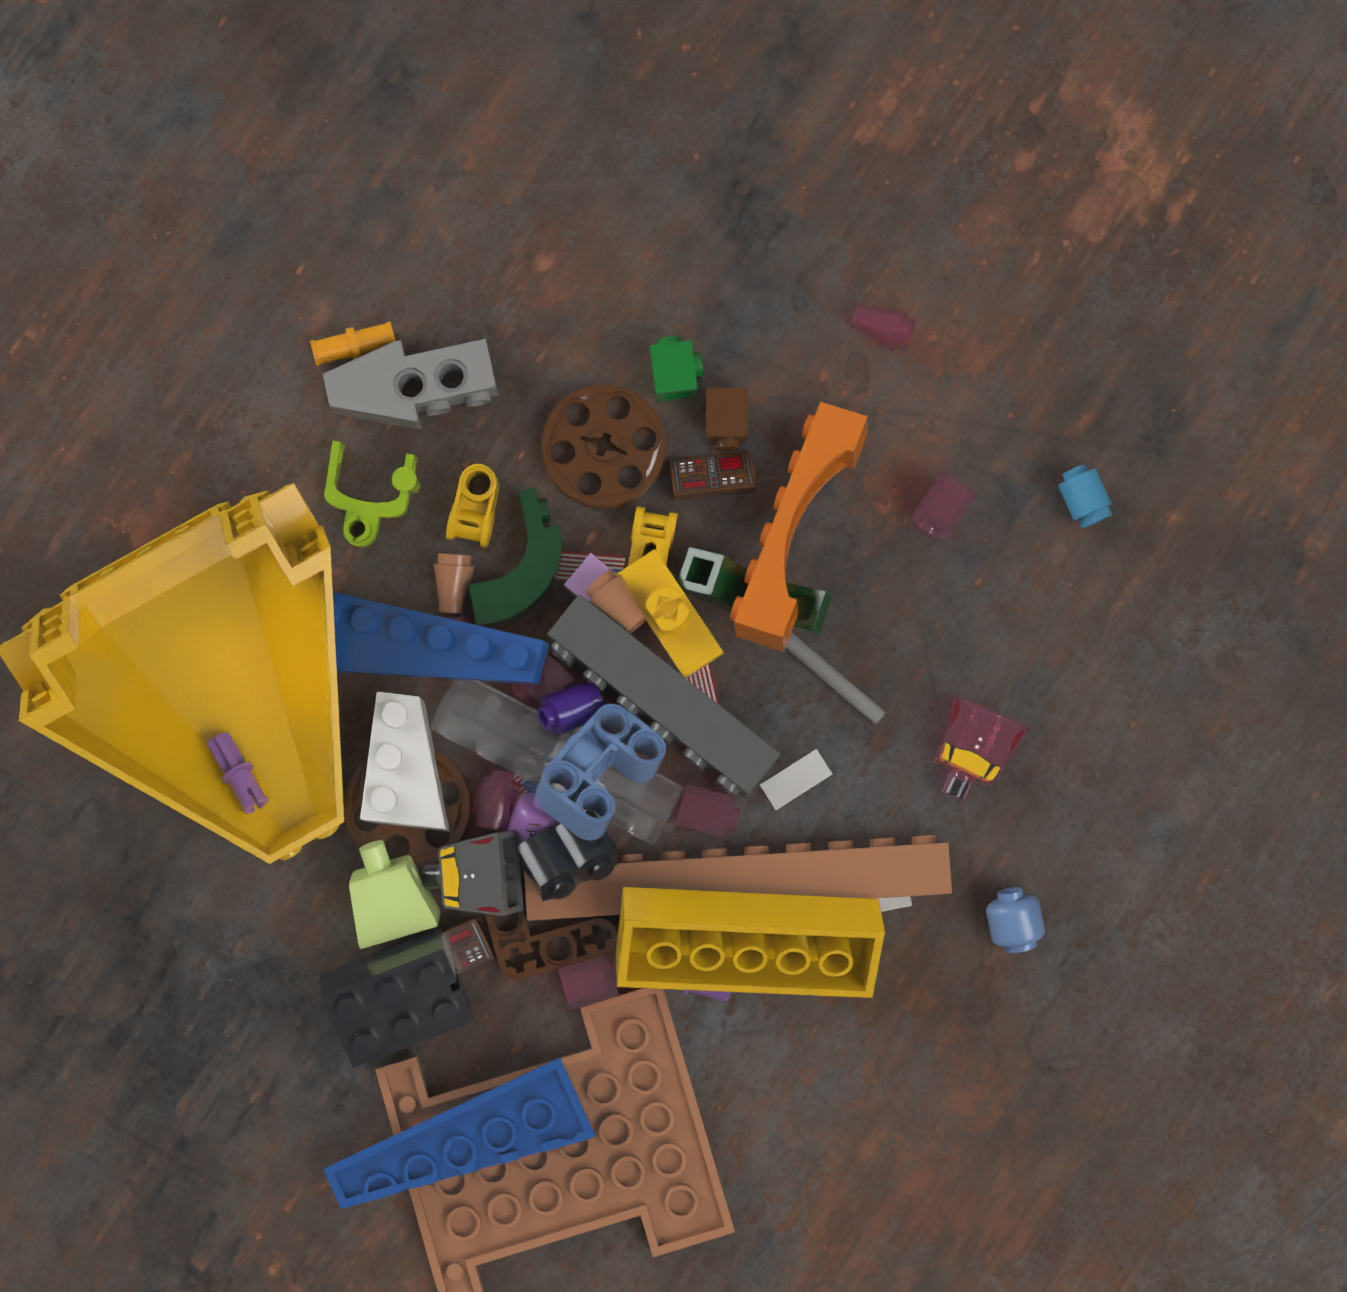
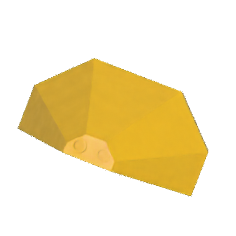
M294 483L285 485L271 495L267 490L245 496L240 503L233 507L229 501L211 507L71 585L60 594L62 602L51 608L48 607L41 610L21 627L24 631L23 633L0 645L1 658L24 691L21 693L20 722L263 861L271 864L278 859H290L300 852L303 845L315 838L324 839L329 837L344 822L331 548L323 526L318 525ZM227 732L231 735L244 760L252 763L253 770L251 772L265 796L269 799L268 803L258 809L255 803L253 806L255 812L244 813L243 807L231 786L224 784L222 781L224 774L207 746L208 741L217 734Z

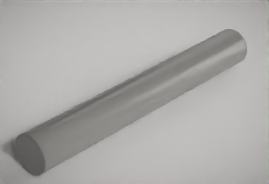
M791 632L786 649L876 725L886 712Z

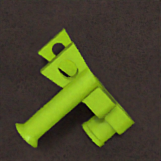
M332 440L324 492L325 500L337 509L346 511L343 534L346 540L356 547L370 546L378 536L381 518L392 519L405 515L408 510L410 495L420 490V482L415 474L418 458L413 454L406 453L404 467H400L393 472L392 484L400 491V495L396 500L381 503L365 502L348 497L338 490L337 482L345 445L342 442ZM364 523V533L356 537L354 534L355 526Z

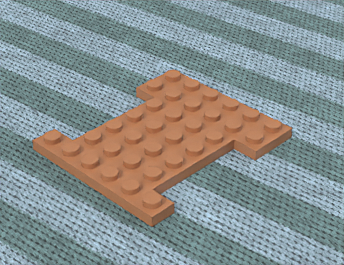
M641 988L580 1007L592 1048L561 1057L595 1131V1137L546 1152L525 1156L507 1163L479 1169L468 1174L440 1180L415 1189H409L438 1292H485L477 1265L640 1215L652 1257L735 1232L664 989ZM418 1056L379 1067L375 1071L393 1135L550 1061L429 1097Z

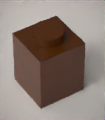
M748 387L706 388L705 445H714V449L717 451L738 450L739 445H746L748 440Z

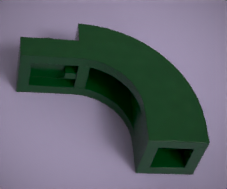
M536 488L519 491L528 536L527 549L520 564L511 573L502 578L469 585L476 625L496 628L526 616L544 600L556 581L563 554L561 527L556 525L544 528L543 523L551 522L547 499H538Z
M689 547L677 583L689 595L731 612L736 597H744L748 584L745 583L747 568L737 564L725 555ZM786 582L789 597L797 599L798 617L793 629L820 635L832 595L826 591Z

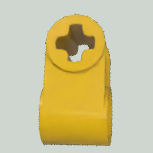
M473 464L462 472L455 502L452 505L448 519L446 539L453 540L455 537L480 542L481 547H488L493 531L495 508L500 490L498 479L489 467L483 464ZM478 475L487 476L491 480L489 490L482 495H474L469 491L470 481ZM463 523L470 524V525H475V526H479V527L476 528V527H472V526H467V525H463Z

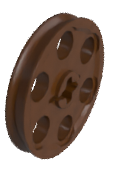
M599 384L574 391L560 401L553 409L543 430L542 455L551 481L566 497L586 507L612 509L634 502L653 486L664 463L665 434L657 413L640 395L620 386ZM617 398L625 400L630 406L629 414L619 420L611 418L606 411L608 403ZM574 405L584 406L590 413L589 420L582 426L571 425L566 419V412L570 407ZM642 429L651 431L656 437L655 446L647 451L637 449L632 442L634 434ZM604 437L610 438V446L615 448L616 451H606L604 457L597 455V447L592 445V442H602ZM559 443L570 444L575 450L573 460L567 464L555 462L551 456L553 447ZM627 467L636 468L642 475L641 483L633 489L624 488L618 481L619 473ZM594 474L600 479L601 488L596 494L589 496L579 491L577 484L583 475Z
M434 749L441 784L452 782L460 790L459 800L452 806H445L450 827V839L444 845L447 846L461 842L466 833L471 816V796L467 782L458 767L444 754ZM367 757L351 776L344 797L346 826L357 847L360 848L365 844L378 840H383L386 847L390 838L401 835L408 840L410 845L408 855L413 859L418 869L423 868L426 864L439 862L438 850L440 847H433L429 844L426 837L428 829L378 824L371 831H363L357 826L356 815L362 807Z

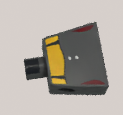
M509 830L440 847L438 850L439 864H426L422 869L421 880L424 888L427 890L441 889L442 904L447 909L505 916L523 911L517 831Z

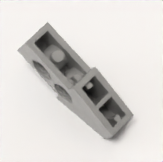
M486 339L406 356L405 349L400 340L387 344L323 374L329 406L335 415L412 429H422L419 417L420 412L426 411L428 416L440 415L449 412L452 405L466 403L468 407L481 406L491 402L490 397L499 395ZM449 372H459L464 376V379L458 387L446 388L442 385L444 376ZM416 380L423 384V389L419 395L415 397L402 395V388L407 382Z

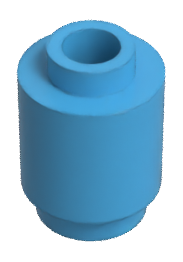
M1083 464L1062 474L1065 481L1059 484L1058 487L1073 520H1078L1082 529L1112 516L1109 508L1112 502L1096 468L1088 471L1086 465Z

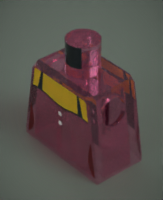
M957 694L953 696L948 704L934 759L936 764L950 770L941 792L964 802L973 781L987 787L992 785L1026 736L1029 727Z

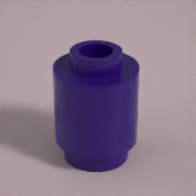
M579 682L543 696L541 706L538 707V717L546 731L551 730L556 736H560L584 726L604 704L600 692L593 683L584 685Z

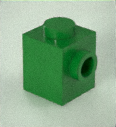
M670 336L657 340L655 345H650L656 403L697 398L696 377L703 376L701 353H693L691 340L682 341V338L679 336Z

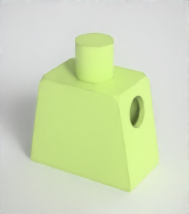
M383 840L373 841L360 847L359 851L365 868L354 871L349 881L360 949L437 927L441 914L439 906L430 890L424 888L421 874L413 859L409 855L390 860Z

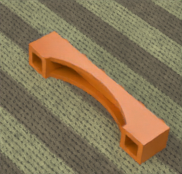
M820 402L815 416L808 415L802 431V438L805 439L802 450H795L790 459L788 474H791V478L787 487L780 486L775 498L774 510H777L773 523L766 522L762 530L759 546L763 547L759 559H752L745 575V583L748 584L744 597H736L731 610L730 620L734 621L736 637L781 652L785 651L798 617L797 599L789 597L786 587L787 558L795 530L806 508L821 488L844 468H855L868 434V416Z

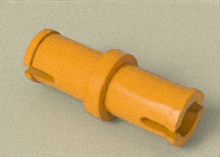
M390 321L354 331V327L345 329L346 333L310 341L317 367L353 357V360L363 354L396 342Z

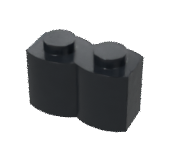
M593 810L585 811L587 815L598 818ZM560 824L554 829L540 832L528 838L517 847L519 861L542 901L553 898L556 900L563 899L569 896L580 882L591 879L594 881L601 880L610 875L614 867L619 864L617 848L606 831L598 839L591 841L583 840Z

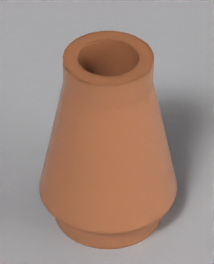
M438 553V563H433L439 599V612L462 614L464 613V604L475 566H471V555Z
M612 570L605 572L597 578L586 591L587 595L591 598L590 603L623 627L629 634L639 628L647 619L622 575L616 576Z

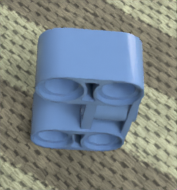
M617 704L603 705L580 730L576 731L567 740L559 753L544 769L536 789L535 798L538 805L579 838L590 841L600 838L604 835L614 814L615 801L613 796L596 781L610 766L633 782L644 783L654 778L666 753L664 739L624 707ZM603 727L611 728L617 734L608 733ZM636 753H643L650 758V760L642 759L638 757ZM550 784H560L566 791H558ZM584 810H593L600 815V817H591L587 815V813Z

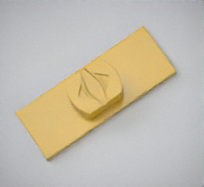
M655 549L616 574L617 576L622 575L641 610L647 616L646 621L683 677L688 678L724 654Z

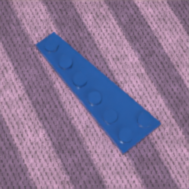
M333 592L337 673H366L382 676L400 675L416 678L434 677L450 680H480L483 682L539 685L549 643L543 640Z
M561 1057L327 1166L323 1170L340 1208L344 1209L454 1176L475 1172L500 1163H507L539 1152H546L595 1137L596 1134Z

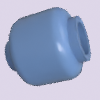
M1019 887L1007 888L997 892L998 898L990 902L986 907L992 942L997 946L1004 947V952L1007 953L1025 952L1037 947L1036 941L1040 940L1045 934L1038 898L1030 894H1023L1022 888Z

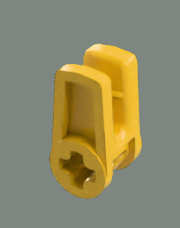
M637 506L632 528V546L628 566L643 557L644 549L647 545L651 544L656 547L657 553L667 566L669 551L672 550L678 513L670 512L669 516L645 512V507ZM645 526H651V527H656V528H662V529H664V530H657V529H652V528H646Z

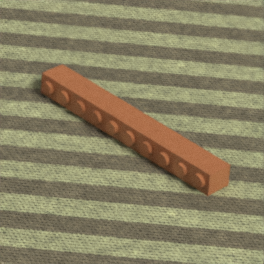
M937 835L911 837L912 845L895 846V838L870 839V848L853 849V840L828 842V850L811 851V843L787 844L786 853L769 854V846L744 847L743 856H727V848L702 850V858L685 859V851L661 852L660 861L643 862V854L618 855L619 864L614 867L612 873L607 877L597 881L591 879L580 882L569 896L559 900L553 898L542 901L524 870L527 921L620 915L623 887L867 899L952 894L948 843H937Z

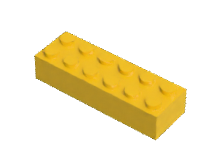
M623 887L616 946L617 987L873 998L885 935L879 899Z

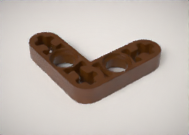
M524 910L517 912L519 916L518 925L510 932H504L497 928L495 915L485 914L499 967L502 973L512 979H524L604 956L610 953L617 944L618 931L612 922L604 918H594L531 936ZM600 924L602 930H610L611 938L605 941V948L598 949L596 943L583 946L587 954L577 956L578 947L571 933L572 930L580 929V938L591 935L593 933L592 926ZM555 936L565 937L571 945L569 956L562 961L550 958L546 950L548 941ZM540 941V955L546 966L537 968V959L526 962L524 964L525 971L517 972L515 966H507L506 959L512 957V949L518 948L521 954L535 951L531 946V942Z

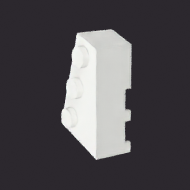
M385 692L376 693L360 819L370 823L450 832L426 706L419 696Z

